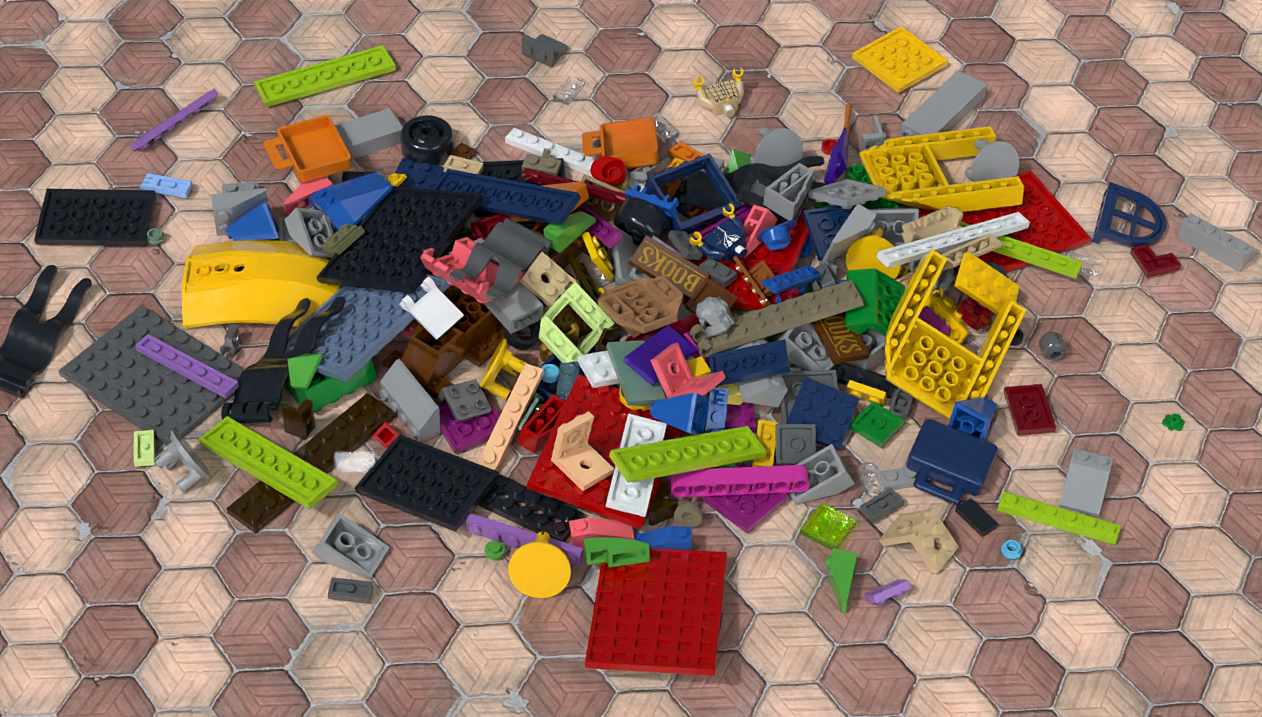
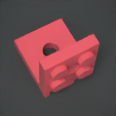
M678 343L671 344L651 360L667 398L690 393L705 395L726 378L723 371L693 377Z

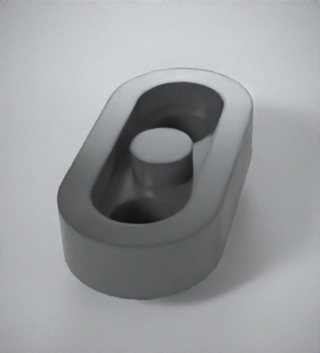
M898 388L894 392L889 411L905 420L909 415L913 396Z

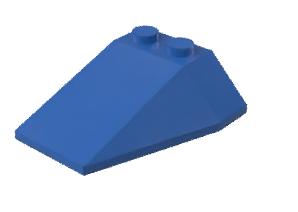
M375 172L316 191L314 195L309 197V206L311 209L321 210L327 215L333 228L338 231L339 227L343 224L357 225L393 189V186Z

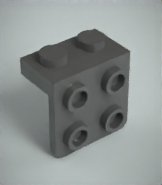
M544 34L539 35L536 39L528 35L522 38V54L547 66H551L568 50V45Z
M477 379L444 387L436 399L438 405L448 403L458 422L483 416L491 412V407Z

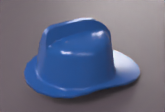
M790 220L780 225L769 227L758 234L757 240L764 242L769 250L783 249L789 245L791 240L790 231L796 226L797 221Z

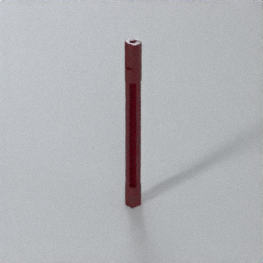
M526 167L522 172L523 180L543 185L578 182ZM586 184L590 197L613 202L621 205L627 198L623 192Z

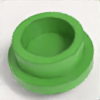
M491 541L485 546V554L490 560H499L505 554V546L499 541Z

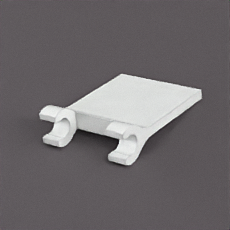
M428 276L420 285L428 293L415 304L407 295L401 300L402 302L399 305L411 313L437 340L464 315L437 288L434 281Z

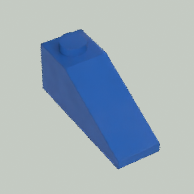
M668 526L636 534L634 539L648 543L649 548L691 550L692 527Z

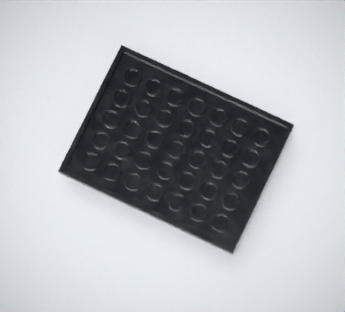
M393 187L359 224L365 232L340 255L336 252L316 278L318 282L323 284L412 293L429 271L420 259L424 250L433 248L434 253L432 257L435 259L439 258L480 206L484 198L482 194Z

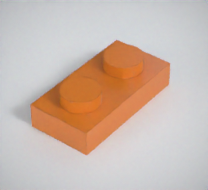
M681 141L669 150V156L688 162L694 160L699 155L700 157L704 156Z

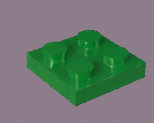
M872 402L850 423L849 429L882 448L904 426L905 420L877 403Z

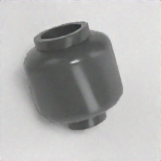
M1047 332L1039 340L1042 355L1046 359L1058 360L1066 352L1062 335L1057 332Z

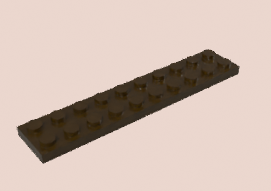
M366 393L294 452L293 455L328 474L373 437L374 433L385 422L389 423L396 417V412ZM260 480L226 509L227 514L256 534L295 501Z

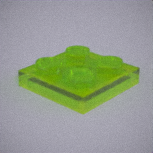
M821 503L803 525L800 534L830 550H833V548L838 549L856 526V520Z

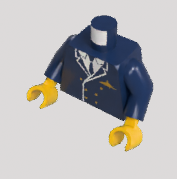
M730 203L728 206L731 212H727L723 207V215L730 217V220L726 218L703 239L699 232H694L693 234L698 240H694L692 237L689 239L690 244L693 246L698 245V249L709 259H723L726 262H730L734 256L742 259L747 255L745 228L738 216L734 215V206Z

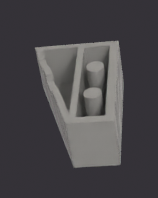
M798 163L765 188L763 205L787 220H793L808 191L811 189L814 171Z

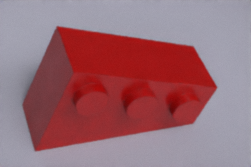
M553 394L521 428L518 444L532 453L542 450L565 401Z

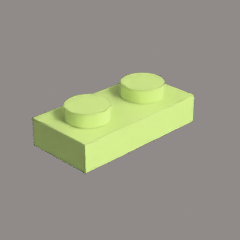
M154 430L134 431V466L155 465L153 459L155 458Z

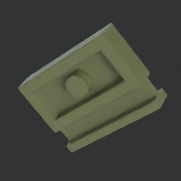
M343 224L334 235L326 239L321 248L324 252L332 254L337 252L340 255L365 231L362 226L357 227V225Z

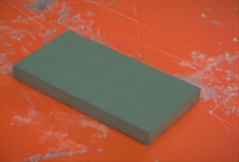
M644 340L608 342L606 346L628 406L654 404V401L666 399L660 381L650 385L623 362L624 357L642 345Z

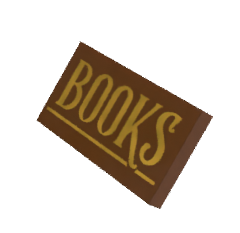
M647 235L628 262L629 265L650 278L655 279L657 276H664L683 293V298L688 301L710 275Z
M845 312L811 322L833 364L868 359L869 352L859 334L845 327Z

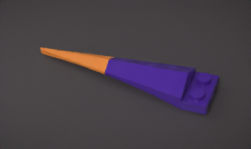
M846 104L843 131L831 150L824 178L825 185L835 183L847 169L851 105Z

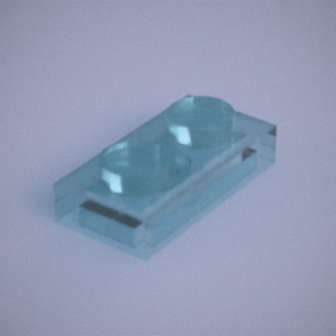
M561 362L556 396L561 399H567L579 374L580 365L578 362Z

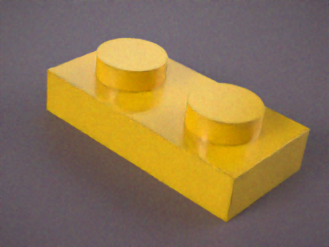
M849 380L847 385L848 394L860 399H866L869 403L875 402L878 405H885L887 400L886 392Z

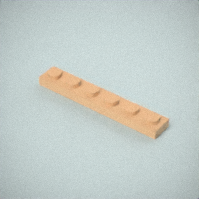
M525 363L477 464L498 471L543 377V369Z

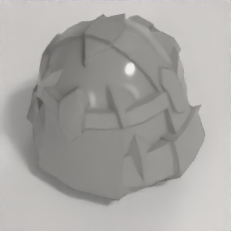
M707 297L697 304L696 315L697 318L699 317V322L702 326H705L707 323L711 325L705 331L707 336L721 335L727 332L731 325L734 324V318L728 309L727 302L720 297Z

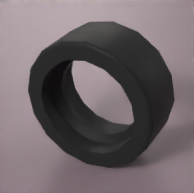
M537 321L528 326L531 331V338L529 340L519 338L515 332L511 334L503 326L504 338L507 339L510 346L516 349H528L539 340L540 323Z

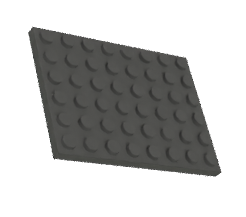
M141 305L58 371L62 378L141 430H154L155 439L167 446L172 442L170 439L171 430H176L184 438L233 397L235 391L225 399L136 351L135 345L149 334L238 381L244 369Z

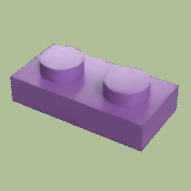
M897 579L864 595L867 602L880 605L887 602V598L904 595V591L910 589L911 586L909 580Z

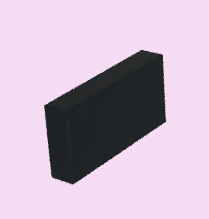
M972 498L958 505L955 509V512L981 537L990 533L998 526V523Z

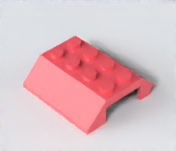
M468 237L456 240L452 254L437 259L432 257L434 253L433 248L424 250L420 259L424 266L432 271L435 276L445 279L448 284L455 285L463 293L473 296L480 303L492 301L486 297V293L495 282L499 268L497 261H489L483 272L474 280L464 278L460 281H454L449 278L451 271L457 268L461 270L465 266L476 242ZM522 270L520 272L515 285L522 278L525 271Z

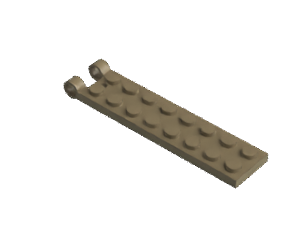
M852 280L843 281L840 284L825 287L812 293H806L797 298L787 299L784 302L753 310L747 314L734 316V324L731 325L727 332L721 335L707 336L705 331L709 326L704 327L701 324L694 325L691 328V335L694 341L699 342L697 348L701 356L709 357L710 354L864 306ZM698 331H703L701 335H695ZM705 346H710L708 350H702Z

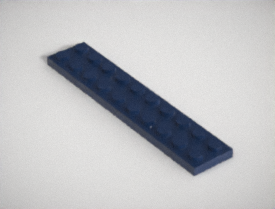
M447 169L433 188V190L482 194L484 200L477 208L478 210L562 226L581 199L578 192Z

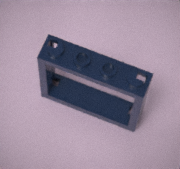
M710 153L702 157L699 155L689 162L684 161L679 166L669 167L661 173H654L647 180L645 187H647L649 194H654L664 201L665 196L659 186L704 169L725 201L726 205L684 222H680L678 217L676 219L668 217L671 222V229L674 231H686L689 235L724 219L726 216L723 215V207L727 212H731L728 206L729 203L734 206V212L743 206L734 201L737 195Z

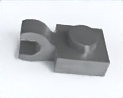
M230 324L224 337L225 342L220 348V353L224 356L226 352H230V358H234L235 348L241 342V334L239 333L238 325Z

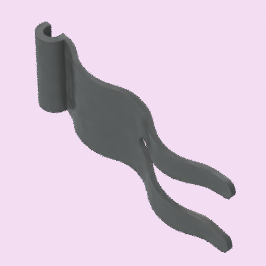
M506 218L504 223L499 222L495 225L484 242L475 244L465 266L461 270L457 268L451 271L449 278L454 281H460L464 278L474 280L483 272L489 261L495 260L499 263L495 282L487 291L486 297L491 300H497L502 296L508 297L520 272L527 270L538 254L541 252L546 254L552 244V240Z

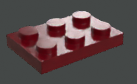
M1042 384L1004 387L1003 393L1017 436L1053 433L1056 431V425Z

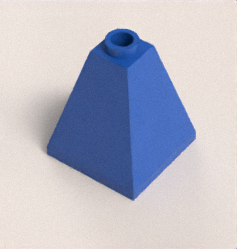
M267 198L228 226L226 233L229 239L233 238V241L279 238V229Z
M690 393L654 401V404L650 407V415L657 420L692 435L704 434L710 399L697 393Z
M985 397L956 401L948 426L985 440L998 404Z

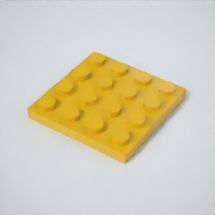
M902 26L852 53V59L897 93L948 66L946 58Z

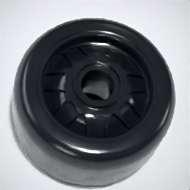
M432 115L418 116L405 123L400 133L402 155L404 158L419 164L428 163L437 166L443 164L452 155L454 150V137L451 126L444 119Z
M638 197L626 198L613 218L614 225L633 238V243L637 245L641 244L646 235L651 238L655 236L663 242L671 229L670 219L661 209Z

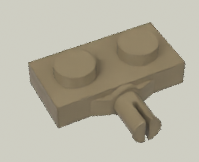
M545 148L542 156L526 154L522 165V172L526 167L557 176L561 167V160L549 158L551 150Z

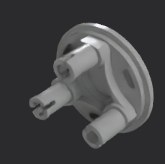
M767 126L761 127L759 135L763 138L757 146L755 155L750 158L749 162L750 164L762 163L770 166L792 164L802 159V142L798 135L789 129L778 128L771 130Z
M982 138L976 140L975 147L980 149L974 159L972 168L968 167L965 170L967 178L977 182L1009 178L1017 175L1019 156L1011 144L1004 141L988 142Z
M173 429L170 431L172 442L167 445L168 448L153 459L161 469L166 466V469L170 470L180 460L188 467L189 473L176 483V486L183 493L202 478H210L211 474L189 443Z

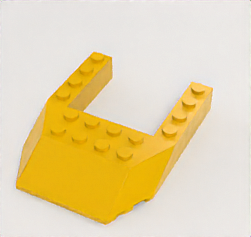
M991 126L890 138L885 140L881 146L875 145L869 150L859 153V157L872 184L886 188V195L881 196V198L910 207L939 211L950 206L952 210L957 208L961 212L1020 205L1023 201L1024 185L1019 176L949 185L937 163L938 160L976 156L980 149L975 147L976 140L982 138L988 142L996 141V135Z
M931 249L922 257L892 315L885 337L886 380L950 420L956 401L985 397L1026 309L1012 300L1002 306L978 356L918 318L947 261V258Z

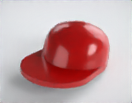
M602 156L592 163L590 173L595 179L604 181L611 186H619L627 179L628 168L618 158Z

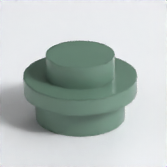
M152 228L147 232V242L151 245H158L165 239L164 233L158 228Z

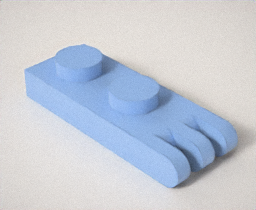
M148 173L140 189L155 190L159 194L187 198L193 185L192 181Z

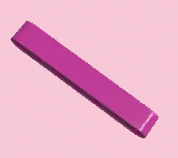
M803 465L700 469L670 475L671 493L675 497L803 492L810 487L808 470Z

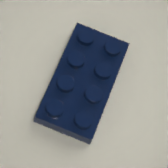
M785 339L709 355L710 373L723 371L726 377L717 386L790 372Z

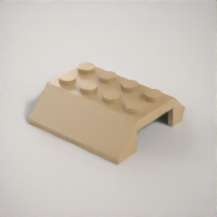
M947 206L902 225L904 231L902 236L905 244L963 228L960 226L963 213L957 208L952 210L950 206ZM989 233L955 249L940 253L947 258L942 271L961 265L963 255L966 252L979 257L1002 247L1003 242Z

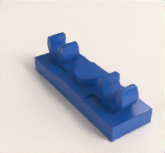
M638 184L635 185L633 190H626L625 195L627 198L638 197L657 206L668 217L677 218L678 212L676 207L679 205L677 198L670 202V196L666 195L664 201H662L654 194L648 195L647 187H644L643 191L639 192L641 187Z
M714 387L707 393V398L710 400L704 433L724 430L729 389Z

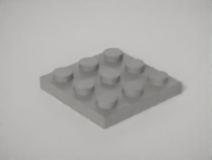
M844 179L808 191V198L815 199L816 202H827L832 206L839 205L843 209H850L856 204H865L869 200H878L879 197L886 195V188L850 179Z

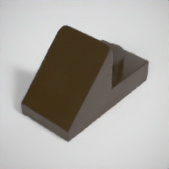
M660 482L649 511V525L653 526L674 517L678 502L670 500L671 493L668 492L667 483Z

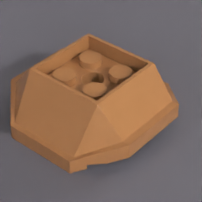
M657 276L655 279L642 278L606 290L598 299V306L633 338L676 322L683 303V293L664 276Z

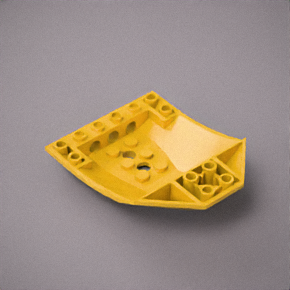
M242 240L197 245L186 258L182 279L183 328L225 323L277 324L284 316L292 313L302 299L309 298L311 304L307 313L293 324V326L298 327L341 288V285L318 282L316 277L330 260L325 257L310 256L296 243L275 240ZM244 266V269L242 271H235L238 269V267Z

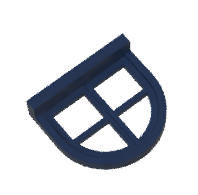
M1109 182L1103 194L1092 242L1099 244L1101 238L1104 237L1131 247L1146 244L1149 246L1159 241L1165 231V216L1160 207L1149 197ZM1118 196L1136 202L1134 215L1115 209ZM1140 204L1152 214L1155 223L1137 217ZM1113 215L1132 222L1129 235L1110 229ZM1136 224L1154 230L1147 236H1133Z

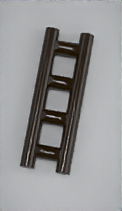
M573 254L568 255L567 259L580 285L598 305V299L601 295L584 263L577 262Z

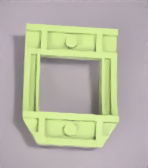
M574 282L542 317L539 339L562 363L575 362L578 360L579 355H585L599 340L603 329L610 328L614 322ZM567 304L592 328V331L578 347L552 322Z

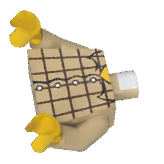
M735 68L732 72V77L736 79V82L729 80L701 86L704 82L702 76L698 77L699 83L696 82L695 78L691 82L692 86L697 88L696 93L701 106L711 110L714 115L725 114L728 118L734 116L735 111L738 110V104L742 102L744 95L743 81H741L743 75L742 68H740V75L735 73Z

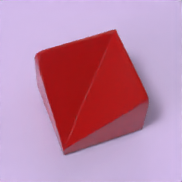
M385 422L374 433L373 437L388 449L400 434Z

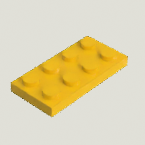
M964 253L955 282L956 288L997 315L1000 308L1010 300L1016 303L1020 289L1019 285L972 253Z

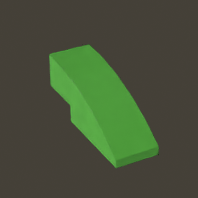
M613 537L583 539L584 556L587 565L607 562L610 568L650 562L648 543Z

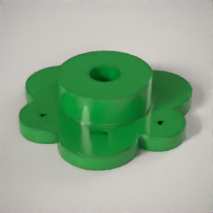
M1167 414L1165 419L1162 420V424L1170 431L1174 429L1181 431L1185 421L1181 419L1179 414Z

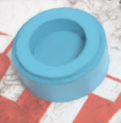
M546 364L541 367L544 370L542 381L552 383L558 380L559 368L556 365Z

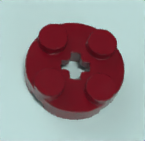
M968 297V299L962 300L957 306V312H961L963 315L961 319L975 330L982 328L983 331H986L991 326L993 313L988 308H983L973 298Z

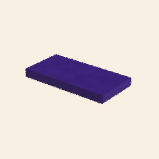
M668 325L625 356L623 362L650 385H654L659 381L651 363L654 357L671 344L678 343L685 360H687L696 353L697 348Z

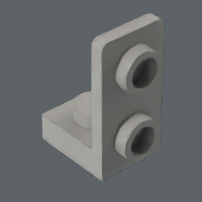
M877 114L873 115L872 118L873 133L862 134V151L869 150L875 145L881 146L886 140V133L882 131V122L878 120Z

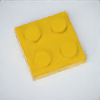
M589 232L584 233L582 237L592 261L609 281L615 276L612 271L614 266L607 259L609 256L604 246L600 247L601 244L596 236L592 237Z

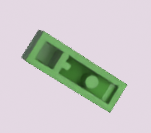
M582 211L570 214L562 226L549 224L544 228V236L552 240L550 248L561 253L595 223L596 218Z
M833 548L832 555L827 556L825 568L829 569L828 578L840 611L846 614L857 553Z

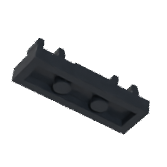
M844 362L840 364L837 382L848 385L849 380L884 391L887 398H892L895 385L886 380L885 375Z

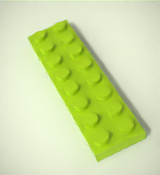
M381 45L254 81V86L267 108L396 71V65L385 47Z
M228 416L199 438V443L203 447L308 509H311L338 486L337 479Z
M744 426L611 450L609 456L626 481L630 483L765 458L767 451L750 428Z

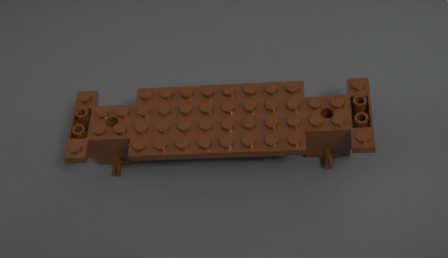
M534 220L533 222L537 224L531 230L544 236V228L550 223ZM584 231L561 253L549 248L545 255L562 269H565L570 264L567 256L573 254L575 259L582 252L590 256L582 237L587 231ZM600 242V247L604 246L605 249L608 251V247H606L603 243ZM542 274V275H541L542 281H543L544 283H548V282H549L548 277H547L546 275ZM463 292L459 293L451 302L464 316L440 338L436 340L421 323L412 320L408 325L416 329V331L409 337V344L404 354L395 350L383 360V366L390 369L394 362L400 359L423 389L436 398L442 388L454 385L444 379V377L459 363L466 359L481 367L493 356L497 347L504 339L503 324L484 303L478 302L476 298ZM533 294L543 304V301Z

